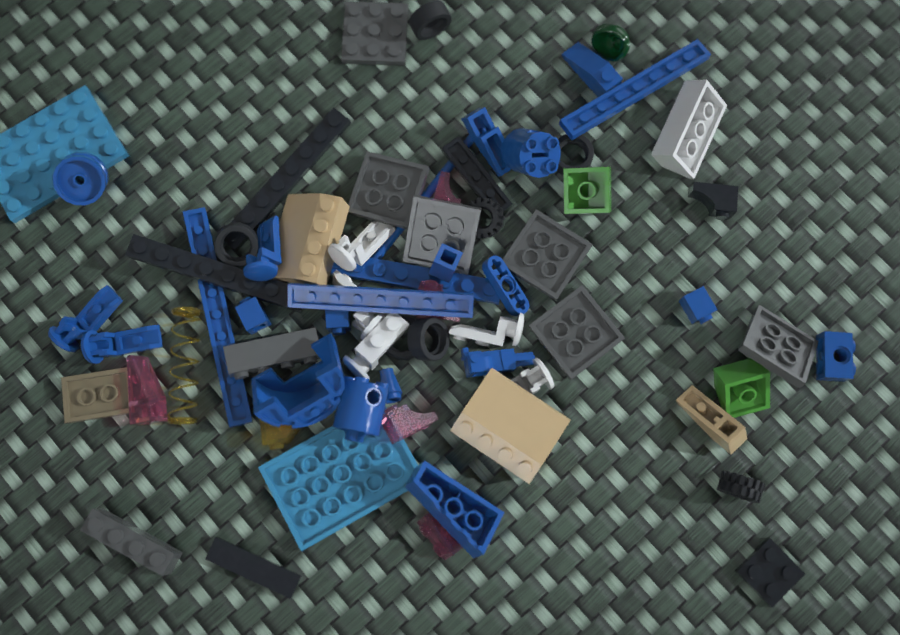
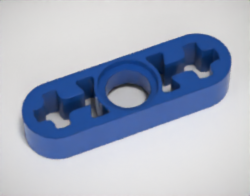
M491 256L486 259L482 264V270L509 314L517 317L520 313H526L529 309V301L503 259L499 256ZM493 264L496 266L494 270L491 267ZM502 281H506L509 284V292L502 288Z

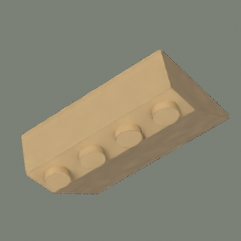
M322 193L288 194L279 223L282 263L277 266L278 274L273 278L274 280L287 283L327 285L334 263L328 253V247L332 243H339L350 208L342 197Z
M491 368L450 431L530 484L571 419Z

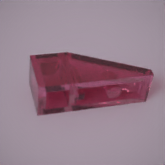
M128 355L127 374L130 425H151L166 422V397L149 358Z

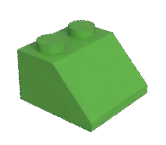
M611 167L563 169L564 214L611 212Z
M749 358L713 368L714 387L721 408L733 418L770 408V371L764 366Z

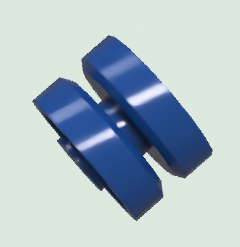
M74 152L67 155L56 166L52 176L53 186L57 194L66 202L74 205H88L95 202L103 194L108 183V170L104 162L97 156L88 152ZM79 176L84 178V182L80 181Z

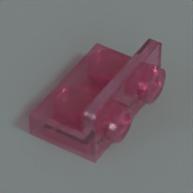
M430 513L417 522L420 532L431 541L436 554L444 560L449 559L463 548Z

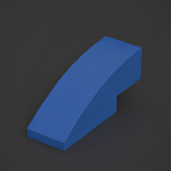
M477 108L461 118L476 146L496 174L502 176L511 169L503 161L501 152L505 139L499 127L494 126L486 108Z

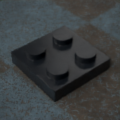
M766 538L735 570L771 608L805 575L771 538Z

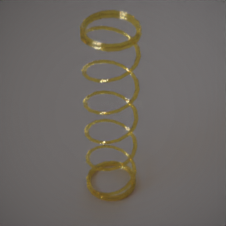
M175 307L171 310L173 315L193 320L176 323L170 330L177 336L194 341L176 344L170 348V352L176 357L195 362L180 364L169 370L173 377L193 383L173 388L168 392V395L176 400L195 405L170 411L167 414L169 417L167 423L196 424L198 422L197 418L169 416L173 412L198 406L196 402L174 397L170 393L176 389L199 384L198 381L176 376L171 371L178 367L200 362L196 359L177 355L172 352V349L180 345L201 341L200 339L183 336L173 331V327L177 325L200 321V318L193 316H199L201 310L194 307Z

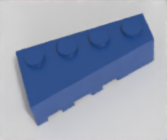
M423 461L416 466L405 488L472 558L484 555L505 512L431 464Z

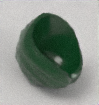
M602 24L597 27L592 35L591 43L593 48L608 61L620 62L629 52V36L618 25Z

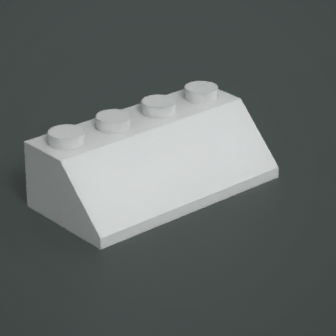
M686 80L651 153L653 158L662 167L689 179L695 178L727 107V104L708 80Z

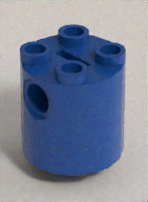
M525 128L515 129L509 133L503 142L501 150L503 161L507 167L513 171L537 178L555 173L561 156L559 140L549 133Z
M344 376L345 390H343L342 400L336 408L332 427L344 430L345 440L363 443L366 435L379 437L389 384L382 382L371 383L368 378L355 376V378Z

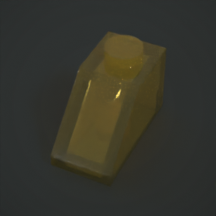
M260 419L262 445L269 447L270 450L283 449V444L291 443L302 427L292 428L291 425L282 424L280 427H277Z

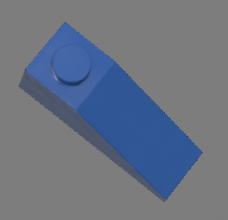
M579 42L561 55L597 97L620 85L623 80L609 62Z

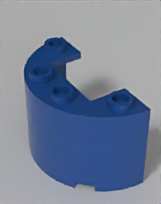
M331 333L311 344L312 349L322 361L283 382L276 372L269 368L251 379L254 414L258 418L277 427H280L282 424L291 425L292 428H300L325 419L338 407L342 400L343 390H345V381L337 344Z

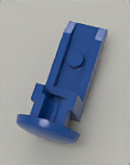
M277 216L263 222L257 229V257L251 254L246 255L247 265L243 268L244 276L249 280L267 281L273 279L278 274L277 266L282 261L279 217Z
M106 285L95 294L76 318L64 316L59 322L60 325L58 327H50L48 336L63 350L75 352L80 348L76 339H81L87 331L94 330L97 332L123 300L110 286Z
M160 325L145 326L116 333H98L90 330L85 332L81 338L82 354L91 364L101 363L104 357H117L163 347Z

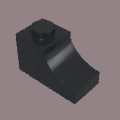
M693 182L688 189V197L704 204L709 211V216L716 217L717 220H728L737 212L738 186Z

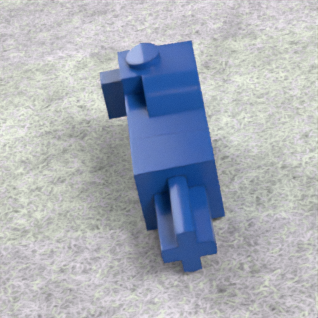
M468 347L461 350V361H464L466 377L485 376L491 368L499 373L514 372L517 367L534 365L533 359H535L533 352L514 353V348L485 352H469Z

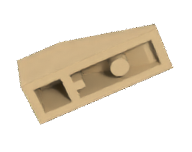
M693 385L676 399V402L730 455L747 440L745 426Z

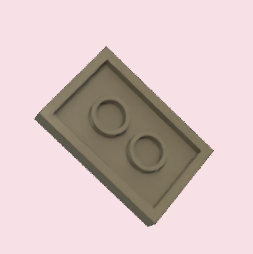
M131 367L61 377L64 423L70 424L137 413L133 368Z

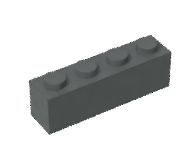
M316 327L224 346L223 349L230 378L235 377V380L249 377L250 373L258 372L260 374L269 368L281 367L282 370L295 367L297 363L304 362V365L318 362L317 359H320V357L311 347V344L318 340Z
M92 508L80 529L85 534L161 576L172 573L183 553L103 508Z

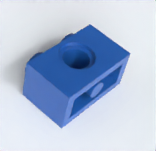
M824 331L816 335V340L819 341L816 349V380L845 382L853 379L856 372V365L853 362V353L856 346L853 340V333ZM834 352L839 355V362L834 359Z

